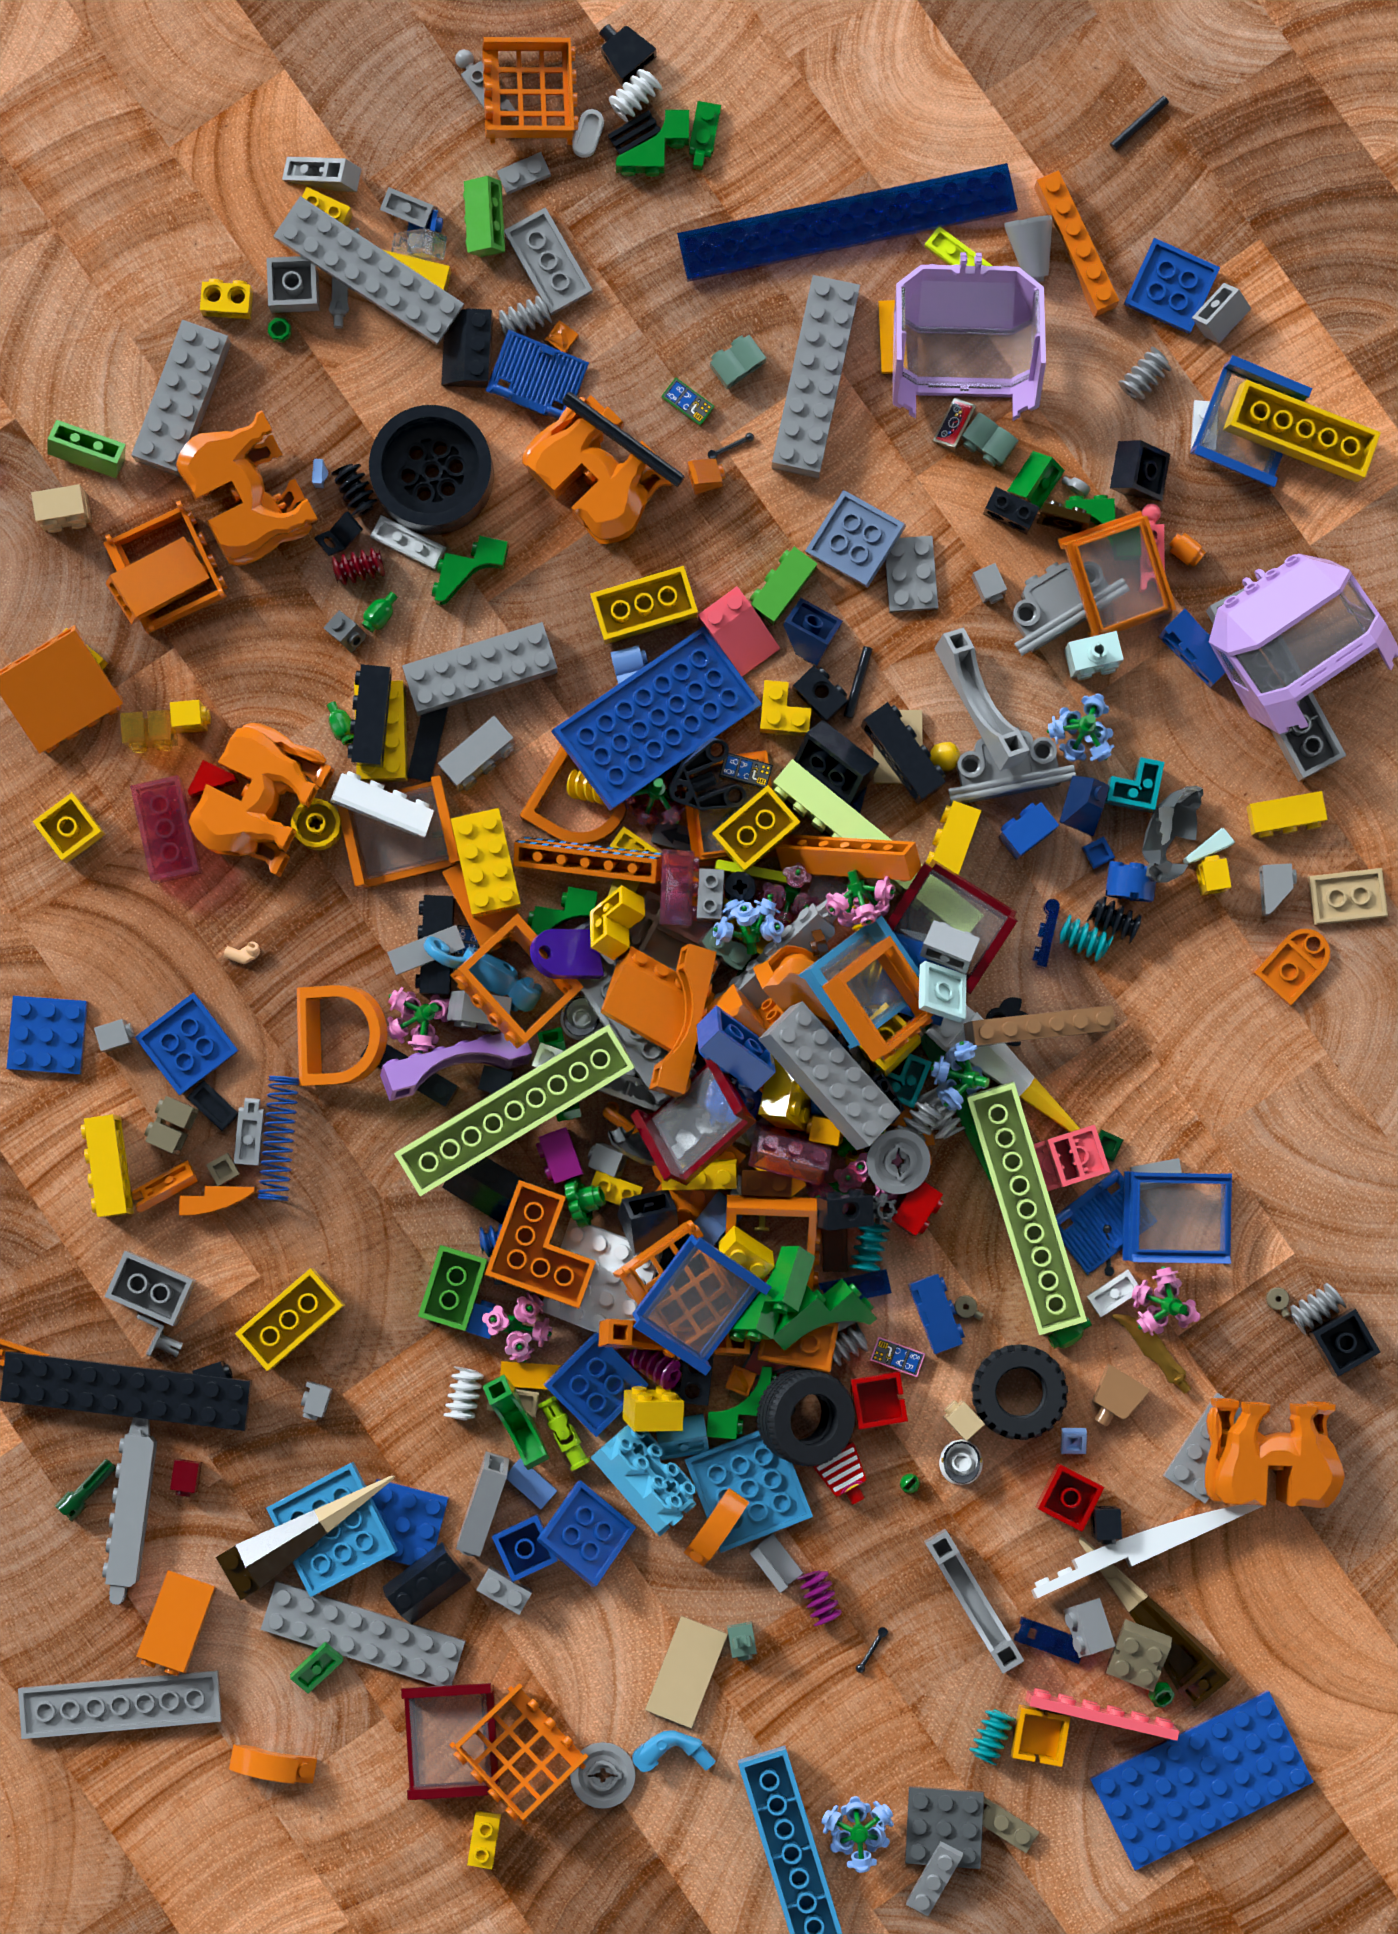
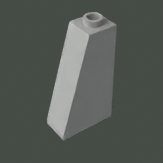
M485 1452L457 1541L456 1549L460 1550L464 1555H481L507 1478L509 1458Z

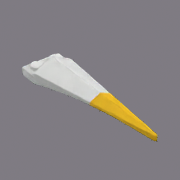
M966 1005V1019L959 1023L943 1018L941 1026L932 1024L926 1031V1034L947 1052L950 1048L955 1047V1044L965 1041L964 1023L984 1019L978 1012L975 1013ZM1005 1043L981 1046L974 1050L976 1055L969 1059L972 1067H980L982 1074L1000 1085L1014 1082L1021 1099L1055 1121L1068 1132L1080 1129Z

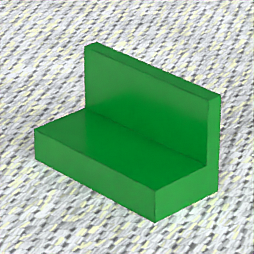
M1033 451L1007 491L1041 508L1065 470L1053 457Z

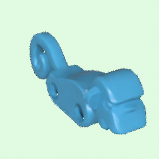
M427 937L423 944L425 951L430 957L442 965L455 969L461 966L478 950L477 948L468 947L462 957L448 955L450 952L449 946L439 938ZM488 953L482 956L469 969L486 989L500 996L508 995L511 997V1010L515 1012L518 1010L524 1012L531 1011L543 992L542 986L534 983L533 978L526 977L519 980L518 972L513 966Z

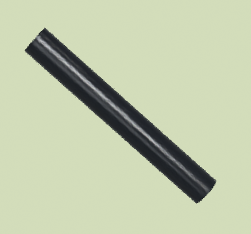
M1165 96L1159 98L1110 143L1113 150H1118L1169 103L1168 99Z
M863 646L844 717L851 719L854 717L873 650L871 647Z

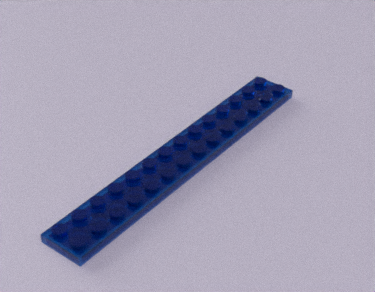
M1008 163L684 231L677 233L686 279L687 282L930 231L939 227L944 228L1017 212L1018 207Z

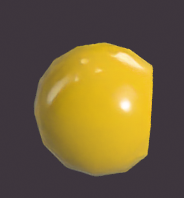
M951 742L936 744L930 752V760L933 765L936 766L938 764L943 771L954 769L960 758L959 748Z

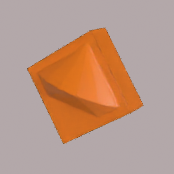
M559 320L545 338V341L555 349L567 353L579 337V334Z
M734 1365L725 1388L748 1397L757 1373Z

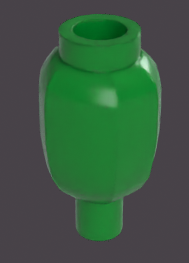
M390 591L385 599L379 598L375 600L364 612L362 626L371 633L375 629L381 630L393 614L392 605L397 600V595Z
M335 701L327 704L330 712L328 719L330 729L336 740L341 741L343 745H348L353 742L354 734H350L351 718L347 712L338 708Z
M1086 1317V1322L1051 1332L1047 1336L1051 1346L1054 1349L1057 1347L1065 1349L1075 1344L1082 1338L1084 1330L1092 1326L1089 1318Z

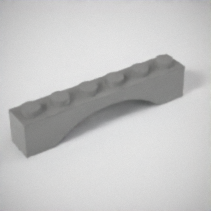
M964 627L944 633L934 649L999 771L1020 765L1030 750L1019 729L1012 726L1002 716L991 700L979 671L975 647Z
M943 1529L926 1539L924 1543L1001 1672L1004 1674L1024 1662V1659L981 1590L947 1530Z

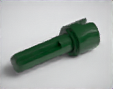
M105 1459L74 1492L67 1491L54 1506L73 1522L86 1508L85 1501L116 1469L115 1465L110 1460Z

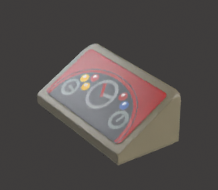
M954 398L933 442L954 452L976 409V405Z

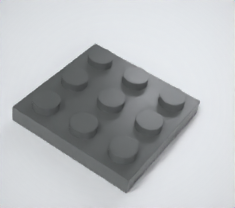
M909 1786L905 1863L927 1865L941 1841L963 1852L962 1859L957 1867L980 1869L984 1791Z

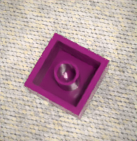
M567 1127L538 1137L540 1142L536 1143L540 1158H546L548 1166H545L544 1170L548 1181H554L557 1185L566 1182L567 1179L584 1175Z

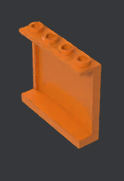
M76 625L0 670V696L39 754L44 751L46 753L53 751L59 746L58 743L65 738L67 740L73 739L80 733V729L88 726V728L93 727L101 721L100 717L107 713L112 715L122 708L123 697L119 696L81 638L80 631Z

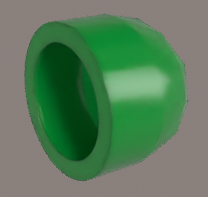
M908 1473L902 1476L900 1487L905 1493L913 1494L919 1489L920 1481L916 1475ZM914 1478L916 1482L907 1490L905 1486Z

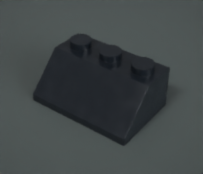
M462 309L445 333L441 386L487 388L491 375L492 309Z
M824 720L806 732L794 758L796 763L849 806L855 802L870 783L880 764Z
M485 1157L445 1181L442 1188L503 1225L518 1181L529 1182Z
M441 1542L382 1588L387 1600L399 1615L410 1624H414L472 1579L445 1544Z

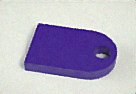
M548 929L536 936L531 943V960L536 969L546 977L552 979H600L604 976L600 953L591 948L590 929ZM539 949L546 951L548 959H544L540 955Z

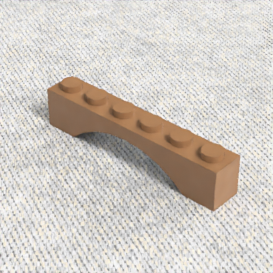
M1113 1005L976 1020L963 1024L965 1041H969V1043H973L977 1047L1052 1037L1105 1033L1116 1030Z

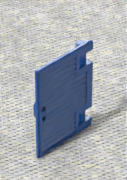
M508 330L486 392L504 397L505 400L559 420L567 406L564 405L563 409L559 410L552 407L553 401L563 404L562 399L568 392L577 396L589 362ZM499 379L509 382V388L498 385Z
M1115 1169L1106 1178L1098 1182L1055 1216L1065 1247L1087 1275L1123 1248L1124 1177L1118 1169ZM1117 1182L1120 1188L1110 1194L1107 1188ZM1141 1199L1139 1235L1158 1222ZM1070 1218L1073 1224L1064 1230L1060 1225ZM1104 1225L1112 1227L1111 1232L1107 1233L1110 1240L1107 1239L1103 1232Z

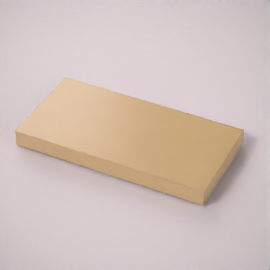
M681 1615L645 1710L692 1728L728 1634Z

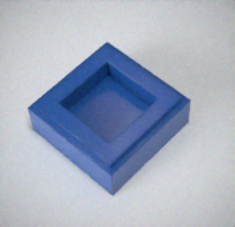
M1104 836L1082 847L1092 869L1115 858Z

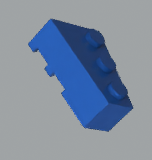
M1185 608L1158 636L1209 688L1226 673L1209 644L1210 634L1199 625ZM1224 654V656H1225L1227 662L1229 663L1230 667H1232L1233 665L1231 664V662L1229 661V659L1227 658V656Z
M933 1274L909 1283V1290L933 1354L963 1344L961 1338H964L965 1335L960 1323H955L953 1315L956 1314L952 1301L947 1300L945 1291L948 1290L943 1277Z

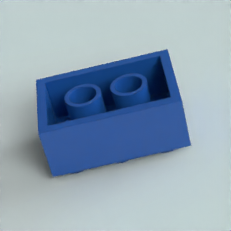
M717 1005L697 1024L698 1049L701 1056L706 1060L711 1059L718 1064L721 1071L725 1074L730 1073L743 1087H749L756 1092L776 1073L774 1057L758 1040L760 1037Z

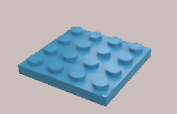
M759 1430L685 1459L707 1519L728 1488L749 1501L744 1512L719 1547L720 1553L813 1517L793 1463L773 1454L766 1447L767 1445L763 1443L764 1440L761 1439Z
M352 1462L268 1506L266 1509L275 1527L365 1488L366 1485L355 1463ZM371 1497L298 1557L293 1564L309 1596L312 1597L398 1552V1549Z

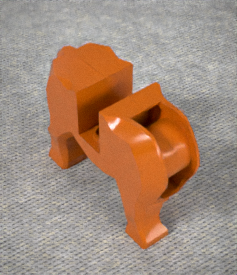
M591 395L587 399L584 397L579 398L620 429L624 428V422L608 406L604 408ZM566 407L559 420L536 435L526 447L522 455V464L555 500L584 474L583 479L591 488L571 507L573 518L584 526L591 537L599 544H611L622 541L635 532L646 504L656 490L663 486L672 487L673 484L654 470H647L644 473L648 466L632 454L629 455L624 463H620L612 454L601 448L600 443L604 440V433ZM643 441L640 442L646 448L651 450Z
M262 410L256 413L253 422L247 427L239 428L232 432L200 433L192 437L179 453L176 462L178 472L189 486L195 501L231 484L230 494L235 503L240 501L241 504L208 520L207 524L228 563L234 566L247 565L259 560L274 550L280 543L303 538L312 529L311 523L318 520L295 478L289 481L282 495L276 494L272 496L265 492L263 478L257 466L269 463L272 458L278 459L283 454L273 434H271L272 429ZM269 435L262 444H257L263 440L264 436ZM301 502V503L293 510L295 504Z
M248 723L235 731L218 761L228 771L251 782L245 785L241 794L242 800L240 801L206 784L201 800L191 814L189 824L196 838L209 850L220 855H249L255 859L263 860L269 865L271 873L281 877L290 859V856L284 852H287L297 832L294 828L285 826L281 822L271 821L278 811L281 796L287 791L297 794L300 803L309 808L318 789H326L335 770L325 764V756L317 749L294 744L277 730L261 723Z
M785 945L767 961L753 967L762 989L770 997L762 1003L759 1009L733 983L725 993L710 1003L706 1013L707 1015L717 1005L757 1036L761 1037L790 1006L803 1001L829 1032L837 1030L841 1034V1031L806 980L798 976L819 960L816 955L813 956L812 952L798 946ZM765 1083L759 1088L762 1093Z
M1211 1398L1212 1408L1208 1412L1206 1419L1211 1446L1205 1467V1488L1211 1500L1222 1501L1228 1504L1266 1506L1269 1467V1469L1277 1470L1276 1500L1289 1506H1309L1315 1508H1327L1335 1501L1341 1491L1345 1475L1335 1446L1328 1438L1326 1421L1329 1415L1335 1411L1336 1404L1318 1401H1307V1404L1290 1403L1291 1416L1289 1419L1291 1432H1272L1263 1435L1258 1432V1427L1262 1418L1270 1411V1404L1265 1402H1241L1242 1413L1234 1424L1239 1401L1232 1398Z

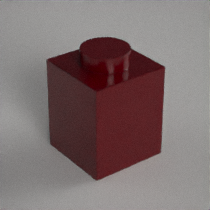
M175 1459L170 1490H176V1495L190 1497L191 1493L198 1492L202 1462Z

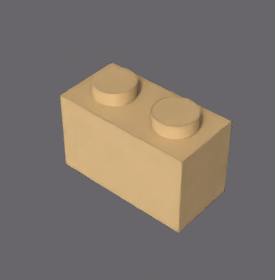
M954 1400L944 1409L946 1412L943 1416L944 1419L966 1441L984 1425L983 1421L962 1400L959 1402Z

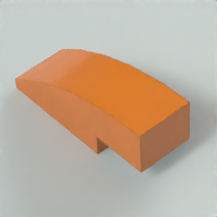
M205 1186L204 1196H180L179 1215H201L229 1208L257 1193V1187Z

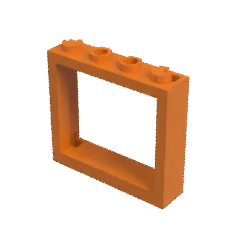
M516 914L450 976L458 983L457 987L468 994L473 1005L487 1015L488 1021L494 1027H498L504 1034L505 1040L510 1041L518 1049L537 1033L584 986L577 979L550 978L564 995L526 1032L515 1022L469 969L507 933L530 956L531 943L538 935L519 914ZM539 949L540 955L544 959H548L546 951Z
M891 936L874 944L821 986L872 1062L880 1057L886 1060L889 1056L896 1053L894 1048L897 1050L909 1042L907 1037L910 1039L922 1031L920 1026L924 1028L933 1022L931 1017L934 1014L919 1009V978ZM876 959L915 1015L914 1018L886 1041L846 984Z
M727 1195L726 1234L733 1226H736V1215L809 1217L807 1251L815 1256V1260L807 1285L812 1291L813 1286L818 1287V1272H814V1265L819 1266V1251L815 1250V1244H820L821 1229H816V1223H818L817 1198ZM724 1267L729 1275L727 1280L731 1287L735 1286L741 1294H744L750 1284L740 1277L734 1276L733 1272ZM765 1277L763 1281L767 1282L769 1277Z

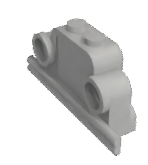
M1091 561L1083 563L1098 612L1110 606L1118 597L1130 591L1123 578L1109 585L1103 577L1101 567L1097 563ZM1056 562L1045 569L1046 574L1041 577L1034 575L1024 582L1026 586L1021 595L1022 600L1016 604L1013 610V621L1024 637L1014 643L1021 656L1030 651L1033 653L1087 620L1069 563L1059 565Z
M1022 730L1020 733L1030 751L1020 765L999 771L981 737L976 742L973 751L963 753L958 759L957 770L961 787L948 789L951 804L953 800L966 804L1059 786L1062 782L1071 781L1072 775L1076 776L1074 765L1058 767L1057 747L1050 738L1040 737L1033 741L1032 735L1028 731Z

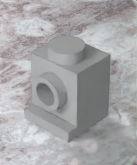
M308 1381L306 1387L310 1388L309 1392H304L301 1405L304 1406L303 1417L317 1421L318 1417L323 1418L325 1416L333 1388Z

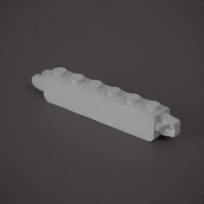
M827 900L818 906L812 903L808 908L803 909L798 918L791 925H787L780 936L781 942L777 944L770 942L767 944L763 952L756 959L751 960L747 964L746 969L739 976H735L730 981L729 986L722 993L716 994L714 999L725 993L734 983L746 998L759 1009L762 1003L770 997L762 989L753 967L767 961L785 945L798 946L812 952L809 943L813 941L811 931L821 929L826 942L835 935L833 921L837 916L832 915L825 906Z
M133 1417L129 1433L120 1439L119 1453H122L121 1463L117 1464L115 1474L116 1478H119L118 1488H114L112 1503H116L115 1513H111L109 1519V1528H112V1536L106 1542V1553H109L108 1563H104L102 1577L106 1578L105 1584L110 1585L109 1600L112 1605H119L124 1602L128 1587L133 1586L140 1579L157 1449V1440L150 1436V1419Z

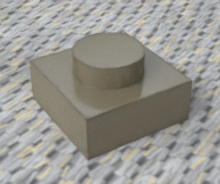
M229 1153L206 1164L217 1186H221L240 1175Z

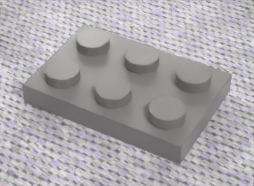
M933 536L899 538L885 559L889 613L938 609Z

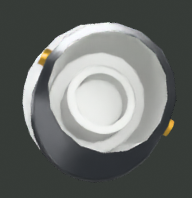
M583 996L571 999L561 1012V1026L564 1032L573 1039L583 1040L602 1028L603 1024Z
M960 1439L952 1441L944 1447L941 1452L939 1466L942 1475L949 1482L965 1485L972 1483L978 1478L982 1471L983 1460L976 1445L970 1441Z

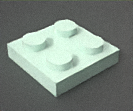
M927 961L921 963L919 974V1009L959 1023L966 1019V974Z

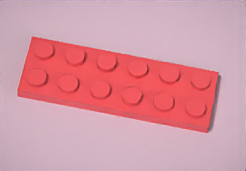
M1034 1688V1692L1027 1690L1025 1700L1032 1707L1178 1740L1179 1730L1167 1718L1156 1716V1719L1152 1720L1145 1713L1138 1711L1126 1714L1125 1711H1122V1708L1107 1705V1709L1097 1705V1702L1083 1699V1702L1080 1703L1076 1702L1072 1696L1059 1693L1058 1697L1051 1696L1049 1691Z

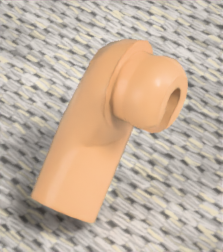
M249 942L241 950L227 946L223 957L241 964H247L258 957L260 948L256 942Z

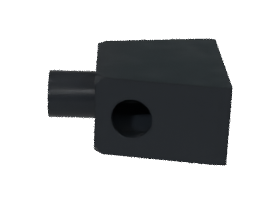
M607 24L599 32V35L606 41L601 47L602 56L622 86L630 80L631 76L636 75L638 69H643L657 57L656 48L629 26H624L620 31L616 32L610 24Z

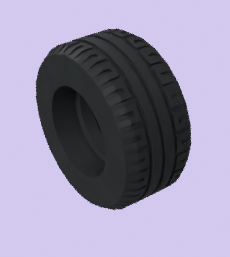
M804 1368L786 1371L770 1382V1385L766 1387L760 1398L759 1407L757 1408V1427L761 1435L760 1437L773 1454L788 1462L808 1467L828 1463V1461L833 1460V1457H837L842 1452V1449H845L846 1444L849 1443V1439L852 1437L853 1427L855 1426V1407L853 1400H851L852 1397L838 1379L826 1373ZM813 1394L817 1397L821 1406V1420L817 1429L810 1436L798 1440L791 1429V1414L795 1405L802 1398Z

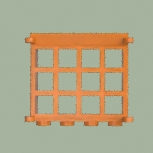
M483 38L485 138L490 139V145H495V138H567V145H572L574 131H578V116H574L573 108L577 107V93H573V84H576V69H572V61H575L576 52L575 46H571V38ZM498 51H516V67H499ZM521 51H539V67H522ZM544 51L562 52V67H544ZM499 73H517V89H500ZM522 73H540V89H522ZM545 73H562L563 89H545ZM500 95H518V111H500ZM523 95H540L541 111H523ZM546 95H563L564 111H546ZM501 117H518L519 125H501ZM524 117H541L542 126L524 125ZM547 117H564V126H547Z
M691 1220L684 1222L613 1272L616 1278L623 1281L627 1287V1290H625L627 1295L635 1300L637 1305L640 1304L649 1292L648 1289L655 1284L664 1272L655 1256L668 1247L676 1255L678 1249L674 1243L687 1233L689 1235L693 1234L697 1238L703 1237L699 1227L694 1225ZM699 1249L692 1258L701 1253L709 1268L695 1277L688 1265H686L684 1271L691 1281L677 1291L671 1285L669 1288L671 1295L657 1304L648 1316L649 1319L676 1337L677 1335L673 1328L688 1319L693 1329L680 1338L687 1345H690L721 1323L741 1298L738 1289L735 1286L731 1287L728 1282L729 1275L722 1266H718L714 1259ZM650 1260L659 1275L644 1285L635 1270ZM713 1272L722 1287L707 1297L699 1282ZM694 1286L703 1301L688 1310L680 1295ZM726 1292L731 1302L717 1312L711 1301ZM675 1299L684 1314L669 1324L660 1309ZM704 1306H707L712 1316L697 1325L692 1315ZM667 1349L662 1351L665 1356L671 1358L675 1356Z
M519 1683L515 1688L510 1686L507 1689L509 1693L456 1744L451 1742L449 1746L455 1752L453 1756L461 1765L466 1763L473 1770L470 1773L471 1776L479 1784L484 1782L489 1787L488 1794L497 1803L500 1800L507 1807L505 1809L507 1815L513 1821L518 1819L525 1827L528 1824L525 1819L578 1767L583 1770L586 1767L583 1762L589 1756L586 1753L583 1755L573 1745V1740L569 1736H565L557 1728L556 1722L542 1712L539 1704L534 1699L531 1700L522 1690L523 1686ZM509 1701L522 1713L510 1727L496 1714ZM492 1717L505 1730L493 1743L479 1731ZM525 1718L538 1731L527 1744H524L513 1732ZM474 1734L488 1747L475 1760L462 1748ZM508 1735L521 1747L509 1761L495 1748ZM541 1736L555 1749L542 1762L529 1749ZM490 1752L504 1764L491 1778L478 1765ZM524 1753L537 1765L525 1779L512 1766ZM558 1753L571 1766L559 1779L546 1767ZM507 1769L520 1782L508 1795L495 1783ZM540 1770L554 1783L541 1796L528 1783ZM523 1787L536 1799L524 1813L511 1800Z

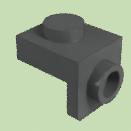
M340 610L323 627L327 633L351 653L367 637V634Z

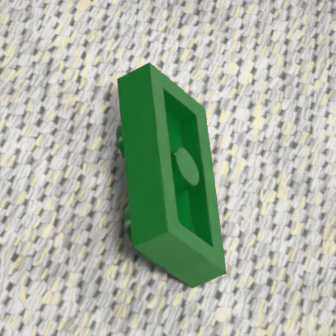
M324 1642L290 1674V1679L309 1694L343 1662V1656L328 1643Z

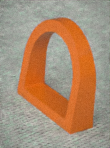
M560 746L519 816L522 820L558 841L591 845L605 840L623 822L628 810L629 798L615 807L612 815L603 825L588 832L565 830L537 814L570 758L564 748Z
M330 985L297 988L299 1086L347 1085L357 1083L368 1077L382 1060L387 1045V1023L378 1002L366 991L352 986ZM347 998L357 1004L367 1018L370 1032L369 1043L363 1057L350 1069L338 1073L322 1074L320 1000Z

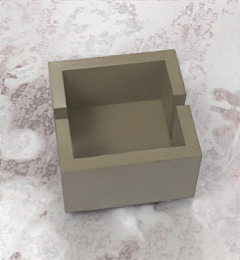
M168 1096L164 1100L160 1099L155 1109L157 1118L154 1123L150 1122L144 1134L147 1136L145 1141L172 1154L179 1155L188 1134L166 1125V1122L168 1121L179 1127L191 1130L200 1110Z
M1125 1619L1117 1638V1643H1115L1116 1646L1113 1648L1109 1658L1106 1674L1153 1692L1170 1651L1172 1637Z

